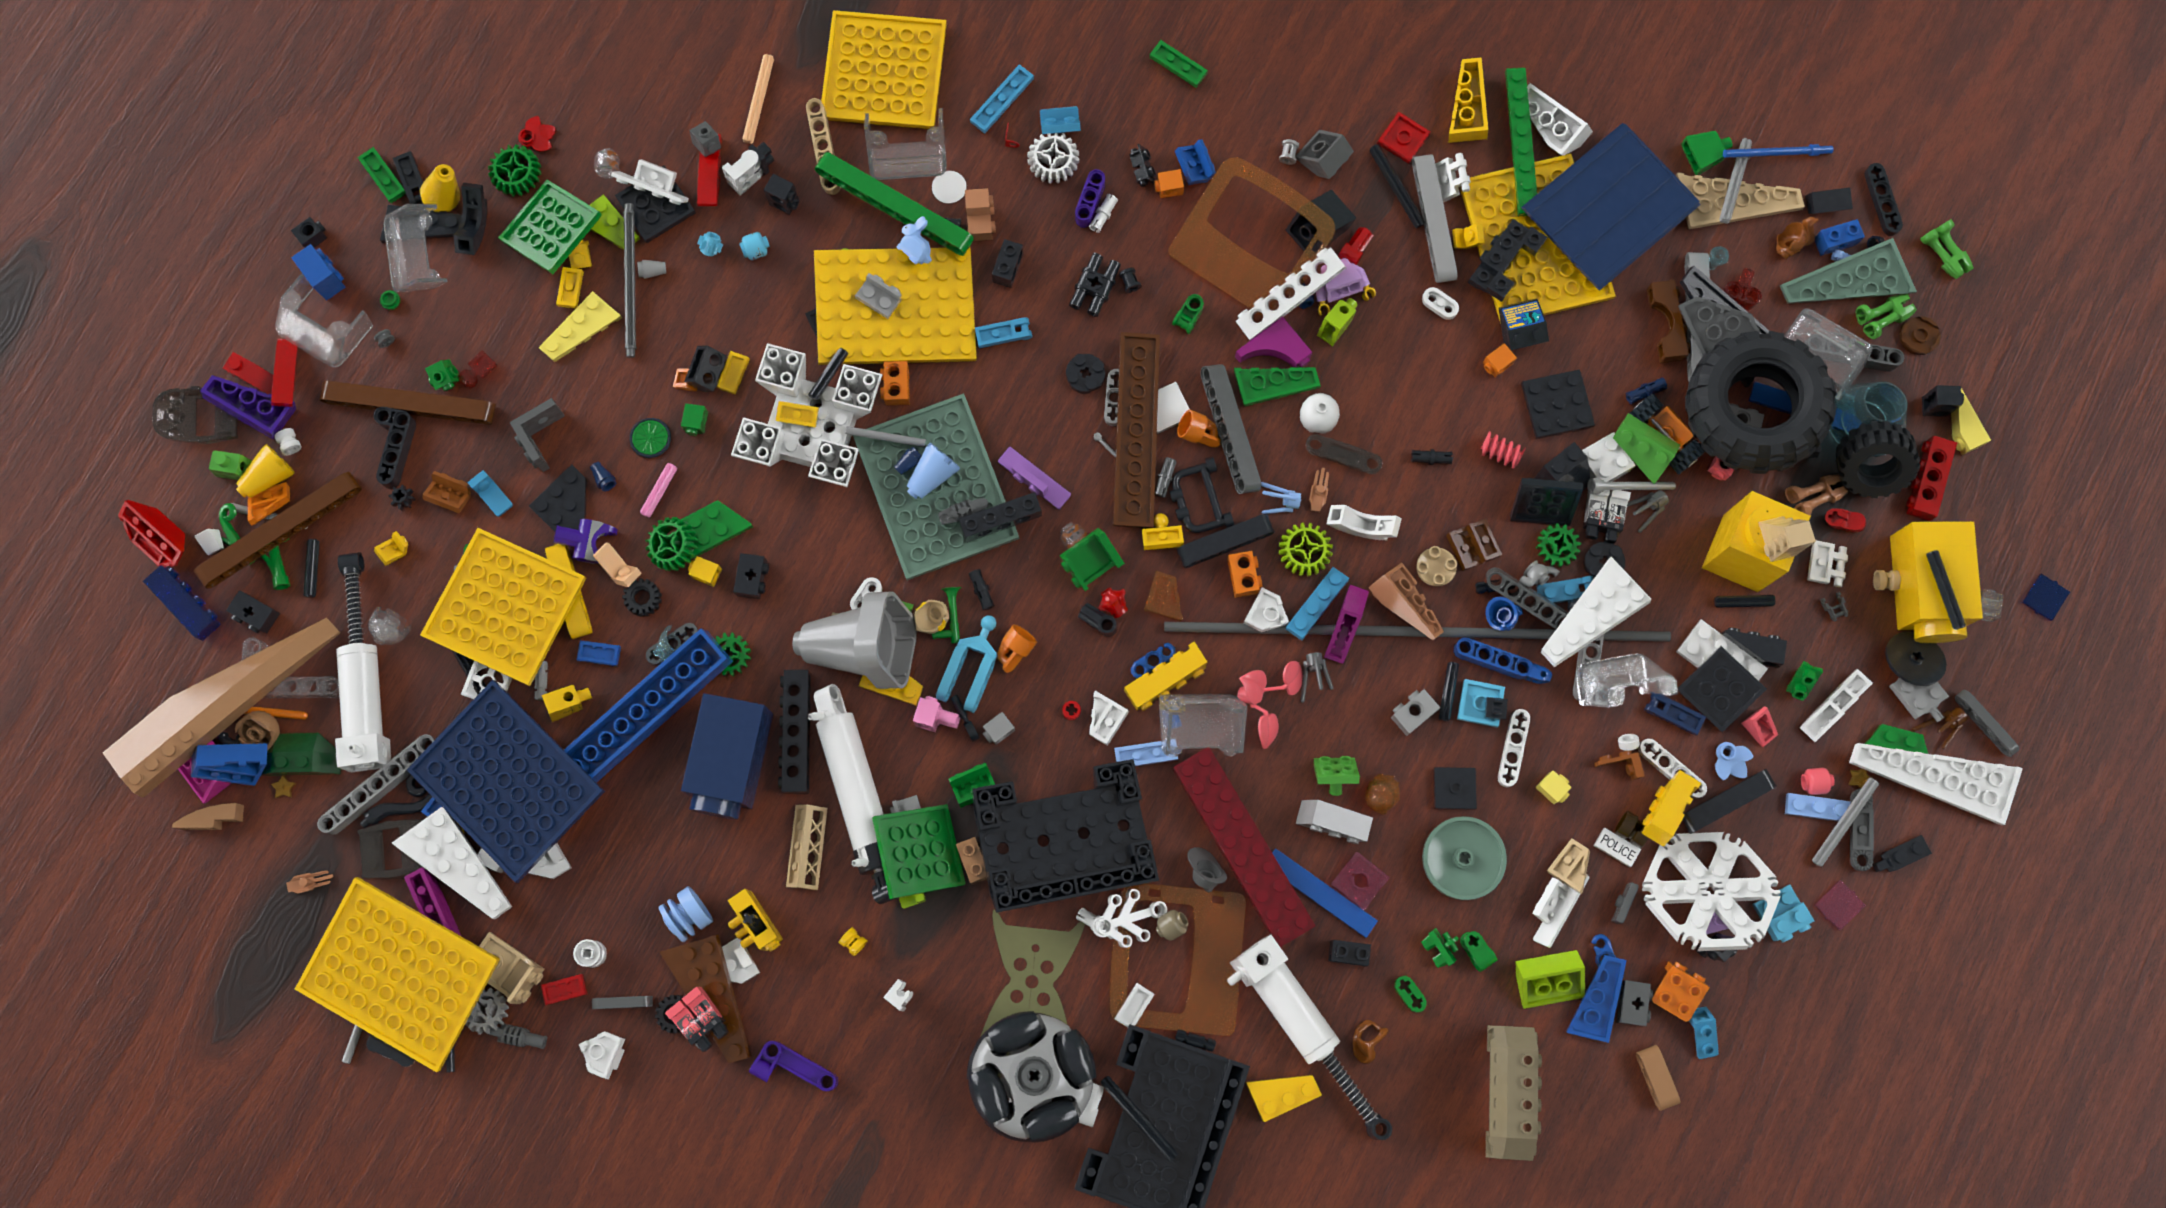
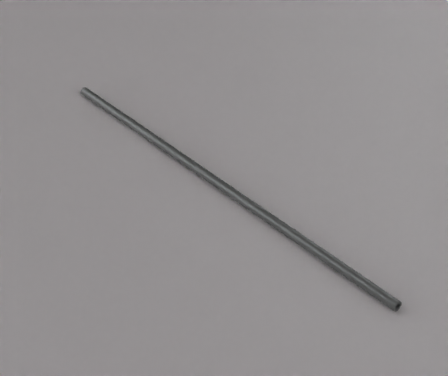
M1164 622V632L1291 634L1286 630L1287 625L1260 632L1244 623ZM1314 625L1308 632V635H1332L1335 625ZM1359 625L1355 635L1427 637L1413 626ZM1442 627L1444 632L1438 637L1550 639L1556 629L1512 628L1509 631H1499L1494 628ZM1609 630L1604 634L1603 640L1670 642L1671 633L1666 631Z

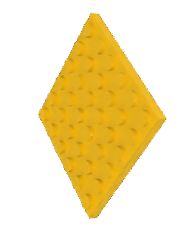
M833 10L821 99L826 110L827 119L831 121L934 129L947 21Z
M477 528L420 635L530 686L579 594L586 577Z

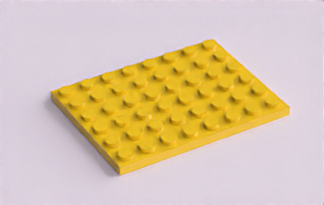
M1572 154L1534 162L1537 194L1574 164ZM1514 167L1470 177V191L1463 192L1462 186H1460L1470 224H1482L1485 243L1477 246L1480 257L1485 250L1489 251L1492 248L1490 243L1496 235L1500 236L1513 219L1529 229L1533 227L1547 236L1529 216H1518ZM1548 237L1535 256L1522 248L1503 273L1504 276L1515 282L1502 302L1493 297L1500 320L1499 307L1532 299H1538L1543 314L1548 315L1611 300L1616 295L1612 282H1609L1599 291Z
M971 247L968 248L964 256L958 255L947 248H931L930 257L932 261L928 264L913 263L909 256L899 249L814 250L818 365H828L839 348H843L848 352V356L842 364H879L891 361H907L908 363L976 361ZM868 273L881 277L885 284L896 287L902 295L901 302L889 319L855 298L856 293L866 281Z
M355 877L297 983L295 990L433 1071L439 1072L500 958L361 878Z

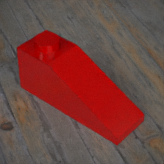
M233 352L223 366V369L257 390L266 394H272L273 374Z

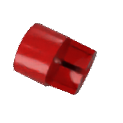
M1833 508L1828 510L1825 515L1826 523L1831 528L1842 529L1848 532H1861L1867 525L1864 515L1858 512Z

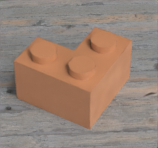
M988 188L965 190L968 232L974 237L973 241L993 240L992 233H996L995 221H991V215L995 214L993 195H989Z

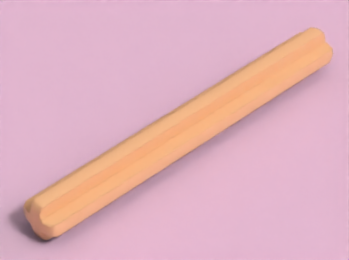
M763 55L742 138L744 143L752 144L754 141L774 62L772 55Z

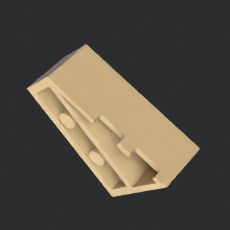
M1781 516L1758 522L1765 542L1764 551L1771 562L1794 557L1816 542L1809 521L1793 520V518L1785 519V517Z

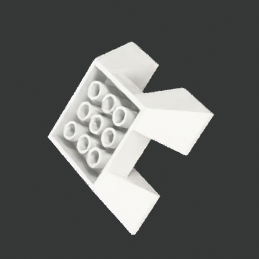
M767 343L755 381L777 396L768 424L743 418L731 456L767 466H772L781 460L811 467L808 477L848 487L859 449L848 446L852 435L845 434L846 427H854L857 419L871 413L882 374L843 364L836 388L827 386L820 398L813 400L808 394L815 383L806 380V354ZM778 401L814 406L818 403L822 404L819 408L816 427L809 428L804 425L776 421ZM829 427H835L833 432H826ZM810 440L807 446L801 445L803 441Z

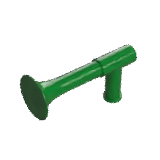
M962 587L941 589L944 590L948 597L950 630L938 631L932 634L933 640L951 637V644L959 642L956 596Z

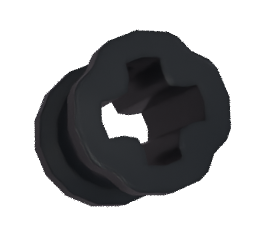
M1133 267L1124 269L1119 273V277L1123 279L1126 293L1135 292L1142 287L1136 278V270Z

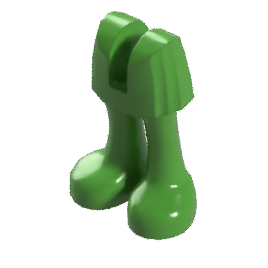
M1950 219L1937 229H1933L1925 234L1920 240L1923 244L1929 245L1944 262L1941 268L1954 279H1958L1963 276V273L1973 270V265L1966 251L1962 252L1953 241L1950 231L1954 227V222ZM1938 238L1946 246L1951 255H1949V253L1943 248Z
M1899 294L1888 297L1885 304L1874 309H1870V307L1864 304L1858 306L1856 318L1858 323L1863 325L1877 316L1887 312L1890 313L1888 316L1878 321L1870 322L1863 327L1864 333L1869 338L1876 339L1881 336L1882 328L1895 321L1898 323L1905 321L1917 309L1914 304L1903 307L1902 305L1909 301L1910 297L1908 294Z

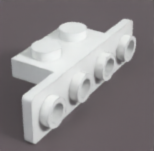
M640 159L638 161L634 177L620 171H615L611 174V176L617 178V182L634 184L635 189L652 191V195L659 198L665 196L670 198L669 201L671 203L681 205V203L688 202L689 198L672 192L677 175L676 172Z
M1587 874L1585 878L1584 887L1590 878ZM1552 877L1533 911V914L1542 921L1533 938L1535 942L1548 948L1552 946L1578 900L1580 893Z

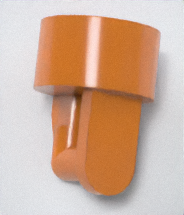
M1190 409L1183 414L1178 425V437L1192 443L1199 442L1209 447L1220 446L1215 423L1205 415Z
M1015 624L1012 625L1003 637L997 652V660L1003 665L1002 669L1006 673L1013 671L1021 659L1027 657L1037 644V640L1028 631ZM1010 650H1012L1013 653L1008 658L1006 655Z

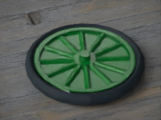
M643 419L632 428L629 440L633 451L641 457H658L670 445V429L660 419Z

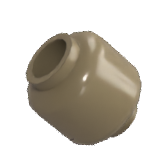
M1170 910L1158 918L1157 933L1160 937H1164L1169 941L1175 940L1186 933L1188 920L1182 912Z

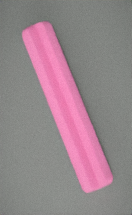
M671 463L666 464L640 511L643 516L650 518L677 471L675 465Z

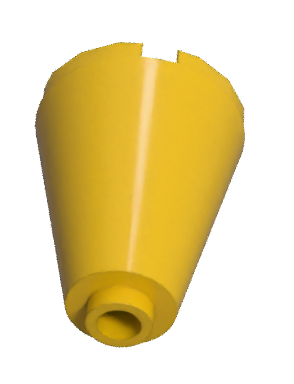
M438 165L421 185V200L428 209L435 212H449L460 201V191L455 173L448 165Z
M266 444L237 481L238 487L236 490L244 498L246 496L252 498L291 477L294 471Z

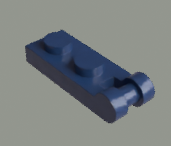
M1652 692L1650 696L1651 701L1644 708L1645 712L1655 715L1695 736L1698 735L1706 716L1658 692ZM1658 703L1664 704L1662 710L1657 708Z

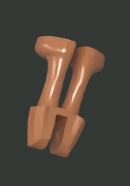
M1839 474L1821 477L1818 483L1809 487L1790 486L1786 488L1785 495L1790 503H1797L1807 496L1821 492V495L1799 503L1794 508L1811 516L1812 510L1815 507L1826 502H1837L1848 493V490L1845 486H1842L1832 491L1830 486H1834L1842 481Z

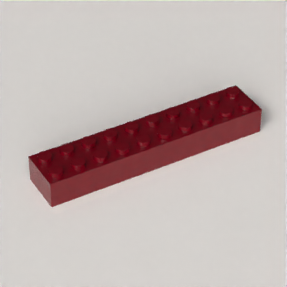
M1207 747L1174 766L1173 772L1267 931L1272 935L1277 944L1282 947L1314 928L1313 920L1211 749Z

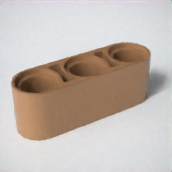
M1654 1045L1636 1052L1637 1061L1658 1110L1662 1111L1680 1104V1097L1659 1047Z

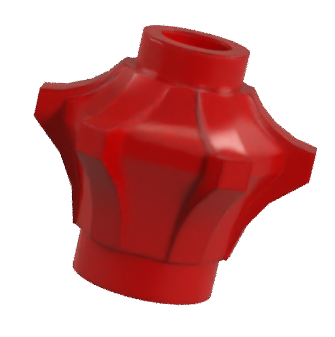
M1111 587L1101 593L1102 601L1098 607L1099 610L1109 612L1115 618L1125 614L1128 611L1124 597L1126 591L1124 589L1112 590Z

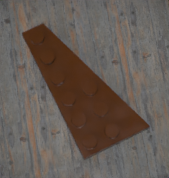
M719 935L660 951V954L685 994L687 995L695 987H702L721 1016L726 1020L724 1024L729 1033L721 1039H718L713 1032L711 1035L728 1063L751 1057Z

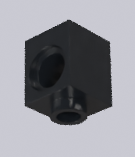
M311 217L291 230L304 248L310 244L315 248L327 239V236L324 234L326 230L319 220L315 222Z

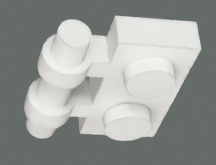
M1463 153L1455 155V162H1453L1452 158H1446L1435 164L1443 202L1460 195L1458 188L1462 186L1463 192L1470 191L1469 184L1471 181L1470 176H1467V162L1463 157ZM1457 170L1459 172V178H1456L1455 171Z
M1822 541L1813 543L1807 581L1828 584L1830 583V577L1834 578L1833 586L1842 587V582L1846 576L1844 572L1845 563L1848 562L1847 547L1840 546L1837 553L1834 552L1835 544ZM1833 560L1837 561L1836 570L1832 569Z

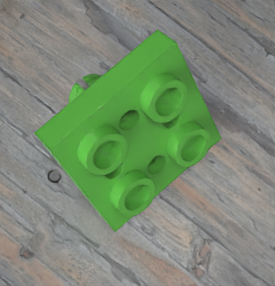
M1322 756L1314 758L1317 783L1330 784L1329 794L1333 796L1341 795L1342 784H1359L1360 776L1355 758L1349 756H1341L1340 758Z

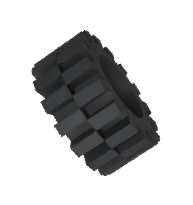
M639 578L638 581L635 580L627 589L624 588L623 592L625 595H622L623 603L627 609L640 617L642 615L649 616V613L654 614V610L659 609L660 606L658 604L662 602L659 588L650 580H644L643 578ZM641 590L647 591L650 595L649 601L643 605H639L635 601V595Z
M670 995L659 1002V1007H656L655 1010L657 1011L655 1018H657V1024L661 1026L662 1030L668 1033H682L676 1024L669 1020L665 1012L678 1001H683L682 998L684 996Z

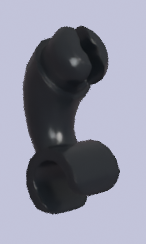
M222 732L217 736L221 745L241 744L238 740L240 738L239 734H237L236 740L229 737L227 732Z

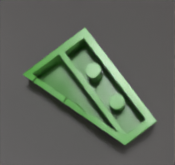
M1629 413L1613 436V439L1653 484L1662 475L1680 447V444Z

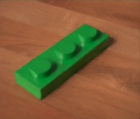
M1162 40L1159 41L1150 53L1152 60L1195 88L1199 86L1208 73L1207 69Z
M374 147L357 157L391 204L406 194L403 186Z

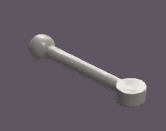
M1095 433L1094 440L1099 441L1115 457L1116 452L1101 438L1100 433Z

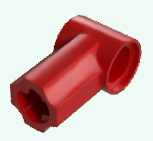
M1359 227L1349 243L1347 242L1343 246L1338 257L1340 259L1346 258L1350 263L1357 265L1364 253L1363 251L1374 235L1367 228Z

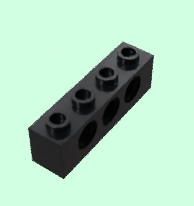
M1033 492L960 518L959 522L968 543L1042 516V510L1037 496Z

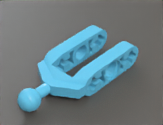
M987 615L982 618V630L979 636L959 640L937 690L936 699L943 702L948 701L970 649L984 654L964 704V710L972 713L976 711L998 656L986 640L989 632L997 624L993 616Z

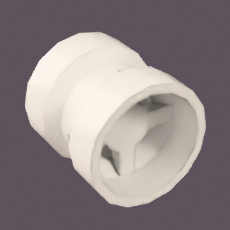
M292 428L283 429L274 435L276 442L280 444V450L283 455L294 454L302 447L300 442L295 439L296 434Z

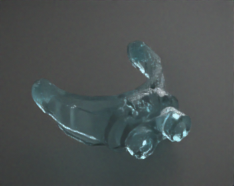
M670 625L665 628L659 637L656 649L653 651L655 656L661 658V662L675 652L667 640V632L672 628Z

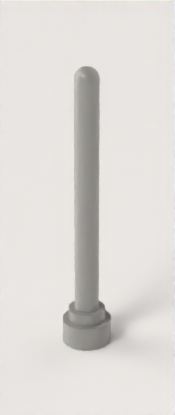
M1590 478L1587 488L1590 494H1600L1604 490H1674L1676 484L1674 482H1656L1655 484L1652 482H1605L1600 478Z

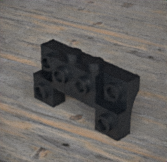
M1513 219L1500 236L1496 235L1490 243L1492 248L1489 251L1485 250L1479 259L1482 262L1468 283L1502 302L1515 283L1504 276L1503 273L1521 248L1535 256L1548 237L1535 228L1530 227L1529 229Z

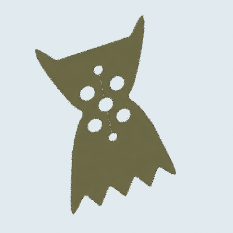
M993 910V926L999 951L1011 980L993 1005L982 1034L1002 1018L1024 1011H1034L1035 1013L1050 1015L1067 1024L1061 1000L1053 987V983L1062 974L1082 935L1085 923L1080 921L1069 932L1006 925L1000 915ZM1034 944H1037L1040 949L1038 952L1032 951V946ZM1017 958H1024L1027 962V966L1023 971H1018L1014 967V961ZM1044 961H1051L1053 963V971L1049 974L1041 971L1040 966ZM1030 975L1038 978L1039 983L1035 988H1028L1026 986V978ZM1020 990L1023 993V1000L1020 1003H1014L1011 1000L1010 995L1012 991ZM1040 993H1047L1049 995L1050 1002L1048 1005L1041 1006L1038 1004L1037 997Z

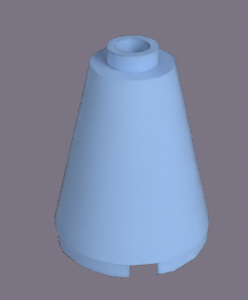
M929 443L906 485L909 488L907 492L915 499L918 496L923 498L958 472L960 467L935 445Z

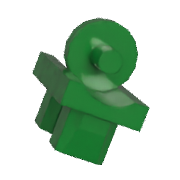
M1803 661L1787 686L1786 691L1792 693V697L1803 701L1820 678L1823 669L1813 667Z
M1437 928L1430 931L1429 935L1421 943L1427 951L1435 946L1438 948L1440 953L1432 958L1437 968L1447 964L1450 966L1455 963L1457 959L1452 951L1459 950L1454 943L1459 940L1458 936L1456 935L1451 938L1449 933L1445 932L1442 934V937Z

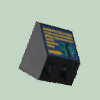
M1538 299L1499 307L1503 343L1510 350L1549 341L1547 322Z

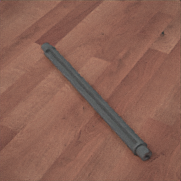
M626 203L624 204L625 211H623L626 357L634 358L635 350H637L635 330V212L633 211V204Z

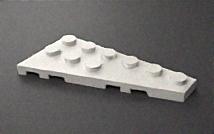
M1610 557L1544 645L1541 653L1556 667L1651 602V598Z
M443 807L392 842L393 845L492 919L498 918L512 907L455 820Z

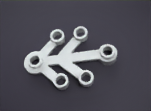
M1129 889L1126 892L1127 900L1119 916L1111 919L1116 907L1122 903L1120 895L1112 894L1108 897L1109 905L1104 915L1097 917L1093 921V932L1099 937L1110 936L1118 941L1120 947L1128 948L1132 945V938L1129 935H1122L1114 929V927L1121 926L1136 935L1138 941L1147 942L1150 939V932L1146 929H1141L1132 922L1150 916L1159 918L1167 913V906L1164 902L1156 901L1151 903L1149 908L1130 913L1135 901L1140 898V892L1137 889ZM1132 891L1135 893L1134 899L1131 898ZM1114 897H1116L1117 899L1116 904H1114L1112 901ZM1155 906L1158 908L1157 914L1154 911ZM1100 923L1104 925L1103 930H1100ZM1142 932L1145 933V939L1141 937ZM1124 938L1127 939V944H1126V945H1124V943H1123V939H1124Z

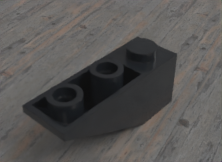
M1728 628V630L1721 633L1761 664L1776 668L1784 665L1787 640H1781L1780 636L1768 635V637L1760 636L1759 632L1753 631L1743 633L1737 628Z

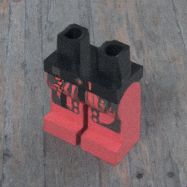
M695 987L682 998L683 1001H678L665 1012L668 1018L676 1024L682 1034L688 1039L689 1043L696 1045L702 1052H706L713 1046L707 1037L712 1032L718 1039L723 1038L729 1033L724 1024L726 1020L721 1016L702 987Z

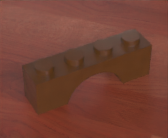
M1675 280L1653 282L1647 288L1650 308L1664 314L1669 323L1668 335L1657 344L1660 363L1684 361L1690 353L1689 342H1686L1687 328L1686 324L1682 321V314L1678 308L1679 287L1676 286Z

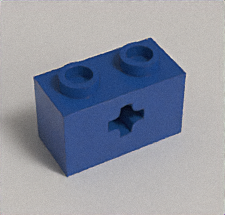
M1858 219L1821 230L1815 236L1814 242L1820 256L1833 253L1835 250L1856 246L1865 235Z

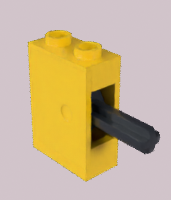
M743 889L727 900L737 914V917L728 922L730 929H734L742 923L744 927L735 932L736 937L741 939L748 933L750 934L740 941L743 948L755 942L760 950H769L771 952L780 946L779 942L783 938L752 891Z

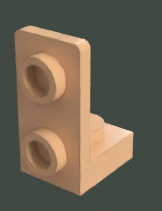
M606 542L593 555L618 585L629 587L642 574L637 567L627 565L610 543Z

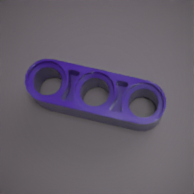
M1092 170L1085 182L1075 210V221L1080 227H1088L1094 219L1105 188V175L1101 170ZM1094 179H1099L1101 182L1095 184L1092 181ZM1089 196L1095 198L1093 201L1086 200ZM1085 213L1088 217L1081 218L1079 215Z

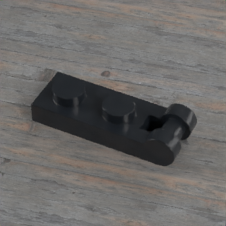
M409 151L394 157L393 161L412 207H415L422 200L420 194L415 196L413 192L420 190L424 181L414 155Z

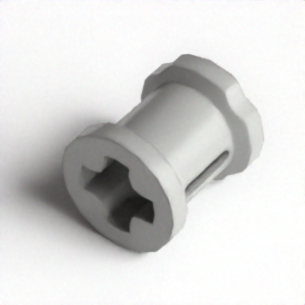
M1292 139L1283 140L1282 155L1279 156V161L1289 165L1295 164L1296 149L1299 148V143Z

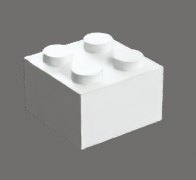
M1614 432L1582 450L1588 457L1590 478H1600L1605 482H1613L1635 467L1632 459L1613 439Z

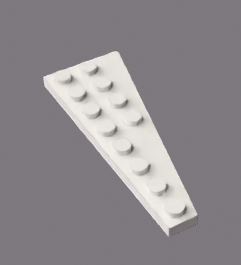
M1861 743L1855 744L1849 761L1850 764L1999 825H2005L2023 769L2003 764L1971 761L1956 757L1890 749Z

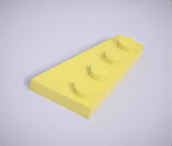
M592 291L543 342L539 349L556 362L576 349V346L582 342L590 340L591 336L599 331H604L608 328V325L622 319V316Z

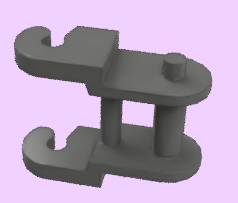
M1836 592L1839 604L1833 607L1829 606L1828 603L1825 604V598L1820 599L1824 611H1828L1830 619L1834 622L1837 621V617L1842 615L1847 617L1849 612L1844 605L1846 602L1844 597H1840L1841 592ZM1840 607L1841 611L1835 614L1833 610Z

